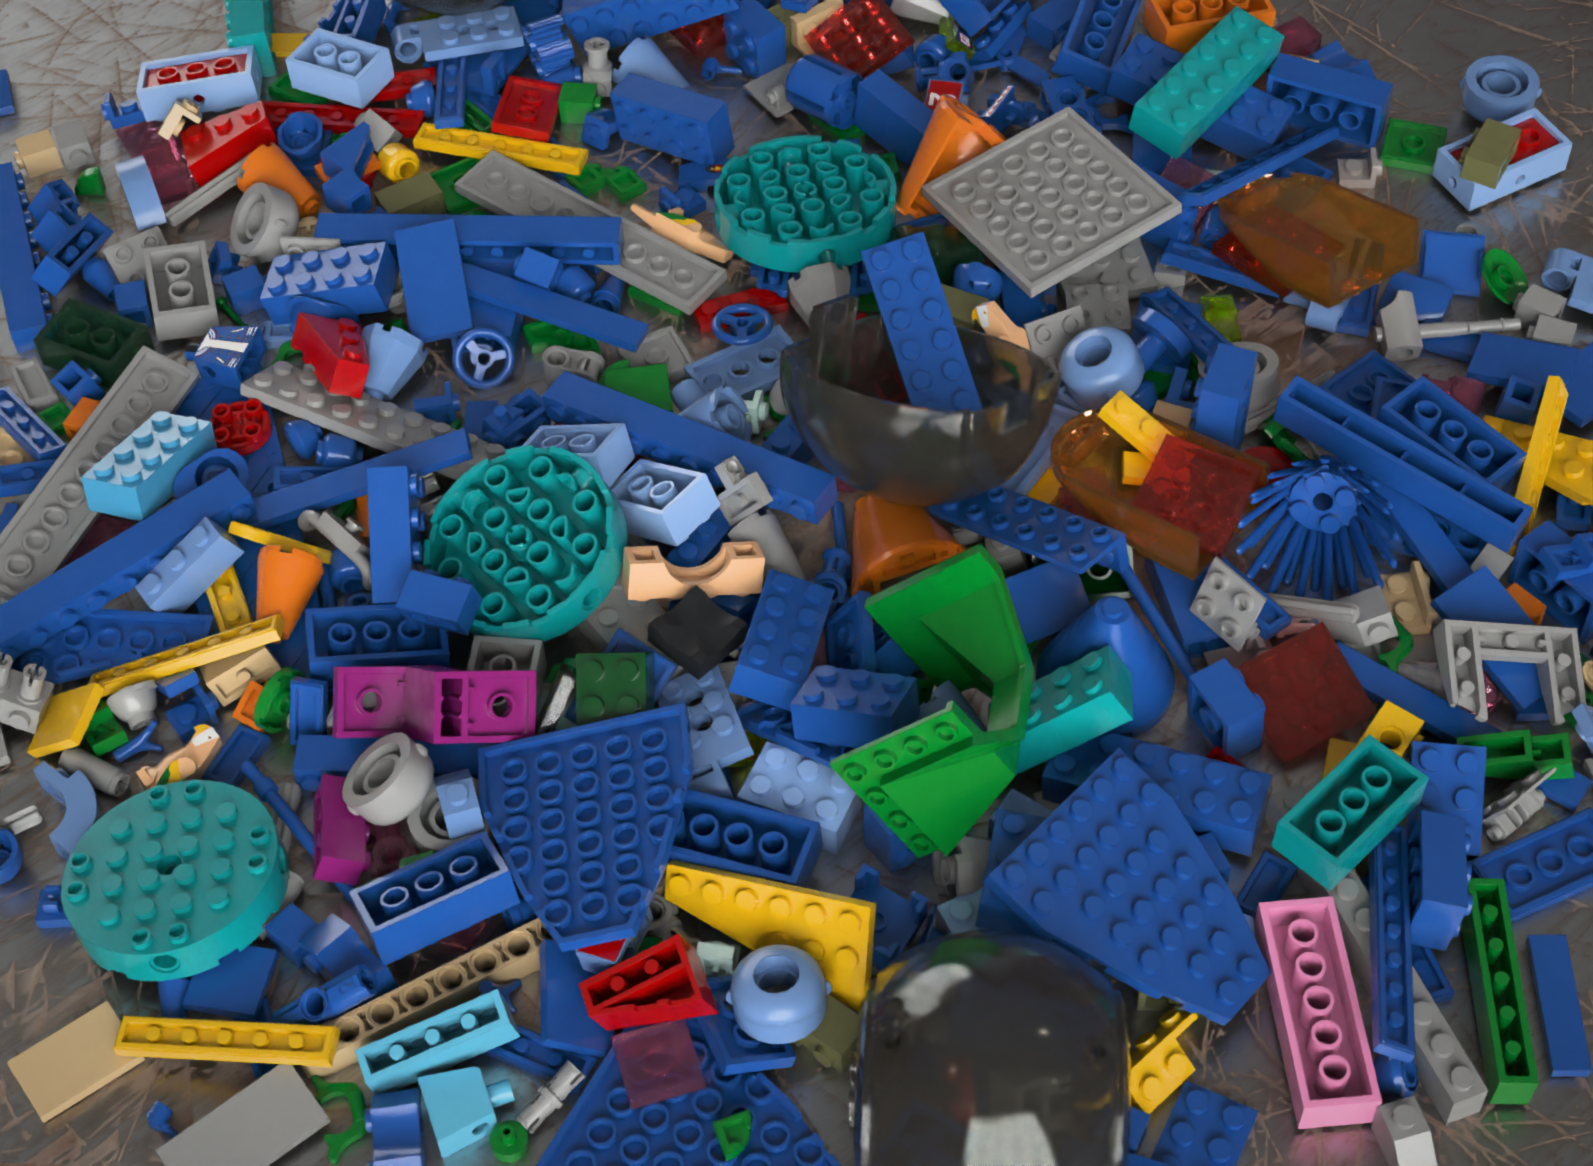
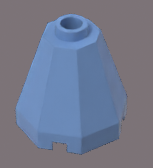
M373 323L365 326L361 334L365 341L370 363L363 392L368 393L370 397L388 402L395 397L422 366L428 350L427 348L422 349L424 343L421 339L401 328L392 326L389 332L382 330L384 324Z

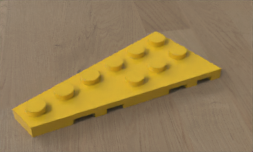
M1484 415L1481 420L1527 453L1534 426ZM1558 432L1544 484L1582 506H1593V441ZM1523 462V464H1522V466H1521V468H1520V470H1519V471H1521V472H1522V469H1523V466H1524V462Z
M678 860L668 862L664 899L753 951L761 947L777 944L795 946L808 952L816 959L824 973L825 980H828L832 986L829 995L863 1015V1007L869 1005L876 903Z

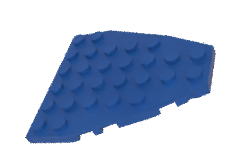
M685 702L478 748L479 806L488 822L520 893L562 952L635 937L638 933L667 867L694 770L689 712Z
M1120 748L1104 761L983 881L1041 938L1049 942L1055 938L1073 948L1071 954L1080 959L1088 956L1105 966L1103 970L1105 973L1136 990L1158 1000L1165 996L1180 1002L1181 1009L1193 1014H1203L1208 1020L1223 1026L1235 1016L1271 975L1266 960L1235 896L1174 799Z
M696 1017L624 1028L536 1164V1166H842L835 1156L829 1154L825 1149L824 1142L819 1135L811 1131L802 1119V1113L795 1104L761 1071L759 1073L755 1071L731 1075L722 1074ZM749 1109L752 1122L750 1140L738 1156L726 1162L713 1130L712 1122Z

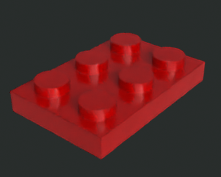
M509 75L492 120L491 132L504 136H516L534 141L549 142L559 114L558 100L562 84Z

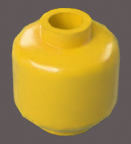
M393 142L387 144L377 156L380 160L379 172L394 184L419 173L420 160L417 154L402 143Z

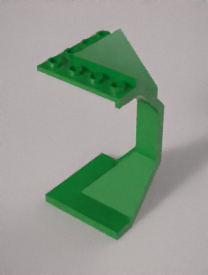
M981 543L866 598L864 608L931 681L935 682L934 685L936 687L949 680L956 685L960 692L975 688L992 699L987 732L980 730L952 700L947 702L945 709L830 760L829 764L918 858L941 850L946 857L1016 776L1020 741L1025 739L1035 669L1002 568Z

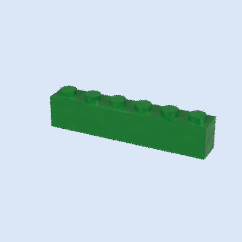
M1471 878L1468 884V893L1473 895L1472 910L1469 916L1463 917L1461 926L1486 1086L1489 1090V1104H1529L1539 1081L1504 879Z

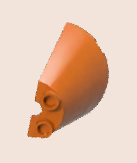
M943 94L936 104L898 193L896 209L905 216L909 213L914 219L940 213L922 196L921 187L1008 139L991 124L988 125L968 106L950 95Z
M893 486L887 490L873 493L870 496H863L856 501L853 514L851 598L860 590L870 592L871 596L881 592L879 583L938 564L967 549L911 495L906 493L901 486Z

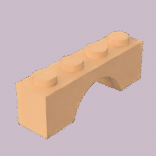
M757 541L724 542L720 551L710 561L696 567H679L669 563L662 556L658 545L624 547L621 583L627 599L636 601H648L657 598L679 600L696 585L705 591L709 598H714L717 595L748 596L749 594L762 592L765 557Z

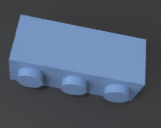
M205 516L135 588L149 608L154 611L184 613L244 553V550L234 537L227 533L226 529Z

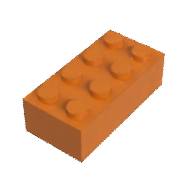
M1146 0L1143 23L1153 40L1183 54H1187L1236 5L1271 28L1274 26L1276 10L1270 0Z

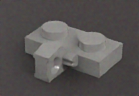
M735 456L726 459L714 467L725 487V491L717 496L721 504L719 508L730 527L773 501L766 484L761 480L757 471L747 476L744 472L745 468Z

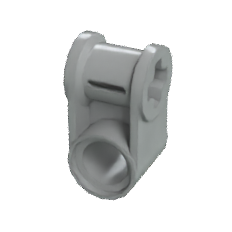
M551 346L542 355L544 379L550 386L564 371L598 384V374L605 366L604 358L593 351Z

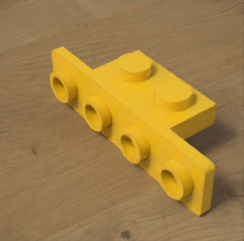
M1174 1009L1163 1015L1159 1019L1160 1025L1154 1031L1139 1037L1134 1043L1136 1047L1129 1054L1115 1059L1109 1066L1111 1070L1104 1077L1093 1080L1084 1088L1085 1094L1076 1101L1080 1109L1100 1108L1120 1090L1131 1107L1150 1114L1196 1071L1176 1038L1198 1018L1197 1013L1179 1012L1178 1009Z

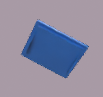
M1423 229L1418 277L1454 288L1453 295L1479 297L1486 235Z

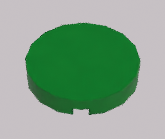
M289 666L282 668L272 676L260 693L255 706L254 721L257 727L270 734L280 732L283 729L280 725L287 720V716L290 713V680L294 676L306 678L304 673Z

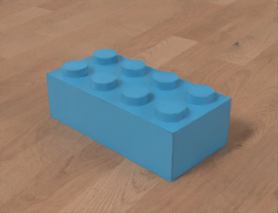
M157 411L146 422L134 430L132 434L115 446L111 452L81 476L89 510L142 521L152 515L174 495V481L177 474L185 466L206 452L217 448L212 422L192 416L185 417L170 414L167 411Z

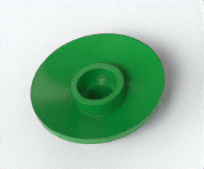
M1494 248L1483 255L1482 272L1488 288L1501 301L1513 305L1520 292L1525 294L1529 289L1523 269L1514 257L1502 249Z

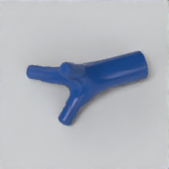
M151 720L146 729L138 736L112 751L118 763L142 751H163V745L149 741V737L158 724L156 720Z
M516 979L512 983L498 985L489 980H484L479 985V991L481 994H485L498 989L509 1004L511 1013L514 1014L517 1009L510 1001L509 993L521 986L522 983L521 980Z

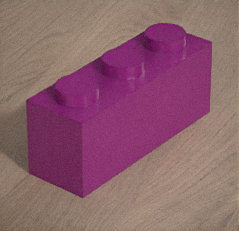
M323 774L314 795L313 879L357 885L362 871L367 872L370 865L371 851L366 850V844L370 836V823L365 822V819L360 815H353L348 810L342 796L346 777Z

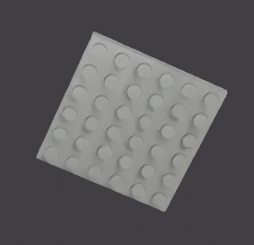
M1069 106L921 187L922 196L1030 298L1182 213L1181 202Z

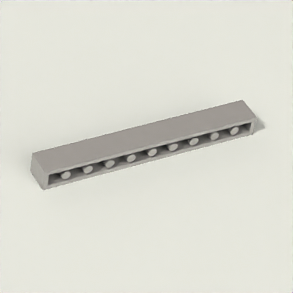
M1302 784L1269 795L1264 819L1273 834H1275L1278 821L1308 794ZM1297 867L1296 873L1311 898L1333 896L1348 961L1372 1000L1368 891L1354 868L1329 891ZM1412 965L1415 1030L1414 1059L1418 1069V1079L1444 1123L1449 1124L1480 1112L1489 1090Z

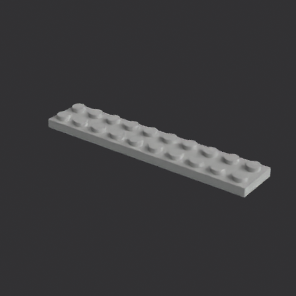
M494 150L488 153L454 184L456 193L498 215L621 217L624 234L621 265L595 266L688 315H691L727 279V270Z
M144 345L1 532L0 597L10 600L63 567L101 515L100 512L89 510L81 476L157 411H167L170 414H175L197 384L199 373Z
M286 361L275 362L242 382L240 387V395L251 399H258L263 404L308 420L313 424L386 453L456 430L446 423H438L423 417L420 413L410 412L397 407L392 402H384L370 397L366 392H362L361 399L329 393L314 375V372L294 367ZM468 433L473 459L435 472L458 480L474 465L486 458L491 461L506 454L505 450L507 449L502 445L489 443L477 438L474 434Z

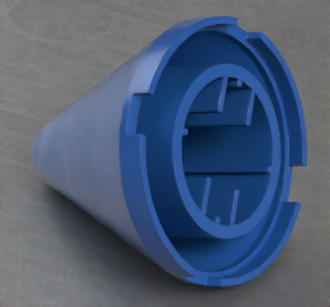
M1106 596L1097 601L1048 642L1039 656L1035 681L1054 672V670L1061 666H1067L1083 658L1089 652L1097 651L1109 645L1132 673L1133 720L1109 732L1120 735L1130 733L1131 738L1153 728L1165 716L1173 698L1174 670L1166 651L1129 604L1120 597Z

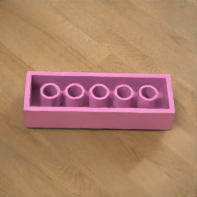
M1333 896L1258 903L1255 917L1256 938L1271 971V975L1266 979L1298 1129L1373 1122L1377 1107L1382 1104V1098Z

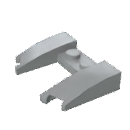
M1444 619L1433 629L1440 676L1449 706L1454 708L1458 704L1475 713L1474 719L1479 722L1488 720L1482 660L1536 663L1541 692L1551 726L1563 724L1566 721L1563 715L1571 712V710L1582 703L1586 704L1577 628Z

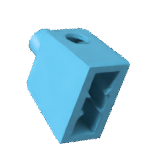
M476 1066L417 1078L442 1158L490 1134L492 1129L498 1124L493 1108L515 1101L508 1079L486 1086L480 1067Z

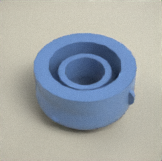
M1492 55L1477 59L1468 67L1465 78H1462L1459 82V88L1462 89L1461 98L1464 109L1473 119L1482 124L1485 123L1487 118L1502 122L1533 109L1536 98L1542 94V90L1539 87V76L1536 71L1524 61L1505 55Z
M1098 326L1080 332L1065 346L1059 360L1058 374L1065 383L1071 398L1077 404L1089 409H1101L1120 390L1128 397H1131L1136 392L1143 380L1144 363L1134 341L1127 333L1111 326ZM1102 360H1105L1103 363H1101V364H1099V365H1097V366H1093V365H1095L1097 362L1102 361Z
M774 944L752 951L741 960L732 976L731 988L726 994V1000L729 1004H732L735 1020L748 1036L769 1044H786L807 1037L817 1029L826 1014L827 995L830 994L832 986L828 980H825L824 973L816 959L808 952L795 946ZM778 984L791 987L787 991L780 993H768L765 991L769 987Z

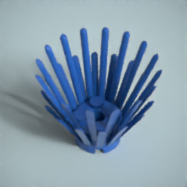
M1326 454L1320 455L1319 460L1307 459L1305 461H1297L1291 463L1294 466L1292 468L1269 474L1266 477L1268 479L1287 477L1252 493L1250 499H1253L1250 502L1251 504H1256L1271 495L1273 496L1246 514L1239 522L1238 528L1245 527L1280 500L1282 501L1240 543L1236 550L1237 555L1243 554L1248 548H1253L1282 517L1283 519L1247 570L1246 576L1250 580L1255 577L1261 567L1267 570L1271 566L1290 535L1266 593L1276 594L1282 579L1284 584H1292L1303 553L1295 596L1305 597L1311 565L1310 589L1313 592L1320 590L1323 566V600L1333 601V545L1339 589L1344 590L1348 587L1350 595L1358 593L1359 587L1349 536L1364 577H1371L1374 586L1380 585L1381 589H1383L1384 583L1359 521L1382 558L1386 559L1392 568H1396L1397 561L1363 505L1393 540L1399 541L1395 526L1384 515L1390 514L1387 509L1393 510L1392 504L1365 484L1379 487L1380 485L1375 480L1356 472L1355 470L1358 468L1351 466L1339 457Z

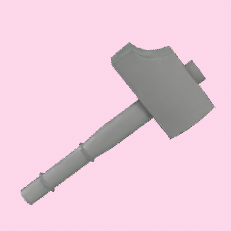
M1399 290L1393 302L1379 310L1375 320L1377 327H1374L1373 335L1375 342H1380L1382 356L1389 361H1406L1419 357L1423 349L1422 339L1453 337L1465 334L1468 336L1469 334L1482 332L1503 333L1505 331H1518L1521 329L1520 318H1500L1469 322L1466 320L1465 322L1449 321L1418 324L1412 292Z

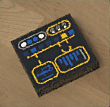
M561 663L536 720L535 736L555 731L576 683L572 666Z

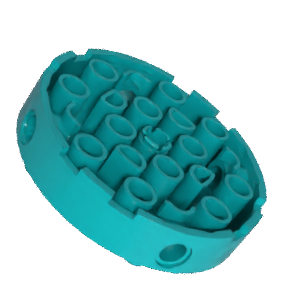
M798 135L764 141L749 147V153L741 157L736 155L732 157L722 167L720 177L715 180V224L721 240L739 257L768 269L799 273L805 267L833 262L841 270L842 266L848 267L862 261L861 251L885 244L892 235L896 224L897 187L890 167L875 153L869 155L862 151V146L843 139L833 143L822 141V136Z
M533 445L507 449L505 450L506 454L491 461L488 458L482 460L465 472L449 488L431 517L430 522L433 525L429 538L424 540L423 563L427 569L440 573L444 578L454 580L455 577H461L474 584V588L483 599L469 631L473 635L534 639L545 642L579 625L608 596L623 566L624 547H627L628 537L627 524L622 506L615 493L586 460L575 453L555 446H550V448H534Z
M197 779L156 785L112 808L82 836L73 849L64 869L61 882L62 906L70 925L90 958L107 971L114 970L124 973L128 979L140 981H166L185 978L220 965L218 961L220 958L228 955L235 949L241 952L264 931L262 925L270 917L271 913L278 912L285 897L289 881L288 855L271 815L265 806L247 791L223 782Z

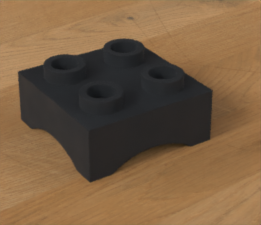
M696 585L687 592L674 608L664 615L656 617L648 624L647 641L699 680L745 642L747 623L739 617L732 616L723 611L708 597L705 591Z

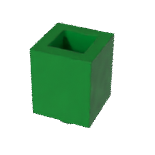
M563 82L558 100L561 123L584 124L586 113L603 108V96L598 95L597 84Z

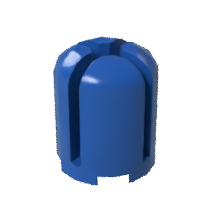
M810 54L793 64L786 79L785 94L793 108L832 127L844 130L854 124L858 83L864 79L859 73L821 55Z

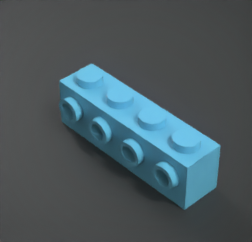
M496 989L459 1006L447 1009L424 1021L412 1024L382 1039H377L366 1046L356 1049L355 1052L366 1085L374 1094L399 1090L417 1082V1078L421 1076L436 1074L517 1039L520 1035L509 1004L500 991Z

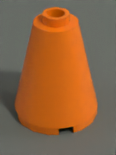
M270 142L271 146L269 147L263 144L255 149L241 167L245 173L242 179L239 176L237 178L238 189L245 193L249 187L258 182L274 186L293 196L298 205L299 218L313 217L321 206L320 195L285 152L273 142Z
M280 545L264 546L260 549L257 560L256 621L281 614L285 622L281 640H287L323 577L325 567H322L323 561L303 550L292 548L291 553L280 552L282 547ZM278 640V641H275V642H272V643H274V644H279V643H281V640Z

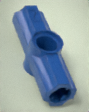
M358 964L319 987L306 989L300 998L271 1013L272 1019L269 1023L322 1025L329 1020H334L346 1014L350 1008L377 994L376 989L379 983L375 973L368 969L366 964Z

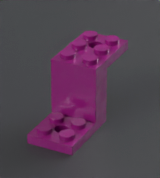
M435 665L334 666V738H375L402 732L412 739L432 744L509 742L535 736L536 670H459ZM373 692L377 697V705L372 711L366 712L362 707V698L366 693ZM503 696L507 701V709L503 715L496 716L492 709L493 702L496 698Z

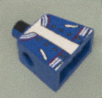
M258 326L212 327L207 332L202 343L189 342L186 345L185 356L187 360L195 361L201 378L240 390L241 383L254 374L267 351V346Z

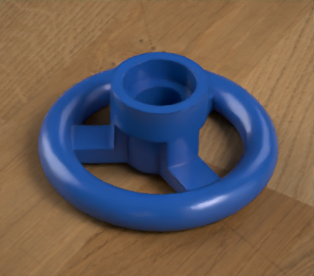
M740 303L721 309L714 316L711 327L714 335L721 341L731 345L742 346L755 344L765 339L771 333L774 322L771 314L766 309L754 304ZM736 313H752V314H754V315L749 316V317H735V316H732V314H736ZM721 322L730 325L731 335L722 330ZM764 322L763 328L755 333V325Z
M480 327L472 329L461 336L454 347L452 362L456 374L465 384L477 389H488L502 384L510 376L515 364V352L511 342L503 333L493 328ZM490 337L498 341L503 349L494 351L490 345L486 343L476 344L473 339ZM465 346L470 351L469 357L472 364L476 367L473 377L465 371L462 364V353ZM487 353L489 355L486 362H479V354ZM506 358L503 370L496 377L483 380L486 368H489L494 361Z

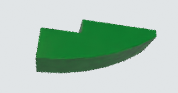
M1530 729L1456 737L1457 745L1487 747L1486 777L1502 779L1521 778L1523 780L1537 769L1544 773L1556 767L1557 770L1546 780L1575 778L1568 732L1531 736Z

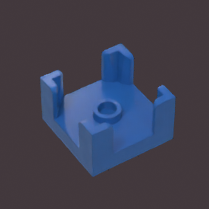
M864 863L855 876L854 891L850 898L876 903L872 966L890 976L926 920L929 899L916 891L911 892L910 901L880 885V872Z

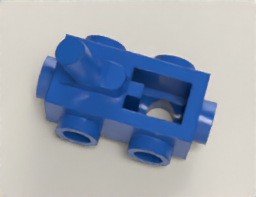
M528 388L521 394L512 396L505 405H497L483 419L482 440L502 445L505 449L522 446L528 440V437L540 426H549L551 424V419L547 416L542 396Z

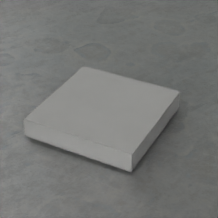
M673 325L648 333L636 353L616 346V353L620 360L629 359L630 368L666 363L669 384L686 378L684 366L695 362Z

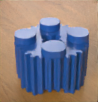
M559 13L528 22L526 25L521 26L525 43H528L531 51L528 52L533 69L536 70L538 78L550 75L571 64L575 66V62L572 60L575 58L574 50L565 30H562L561 25H564V22Z

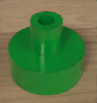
M506 1120L498 1123L492 1129L489 1136L492 1153L502 1162H516L528 1152L530 1141L527 1130L517 1121Z

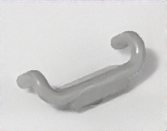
M329 508L319 513L313 510L303 511L298 518V527L302 531L310 532L317 529L356 564L362 574L363 586L367 590L372 591L371 562L366 557L370 555V545L357 534L358 531L362 532L364 530L363 526L351 517L346 519L348 521L346 524L342 519L335 516Z

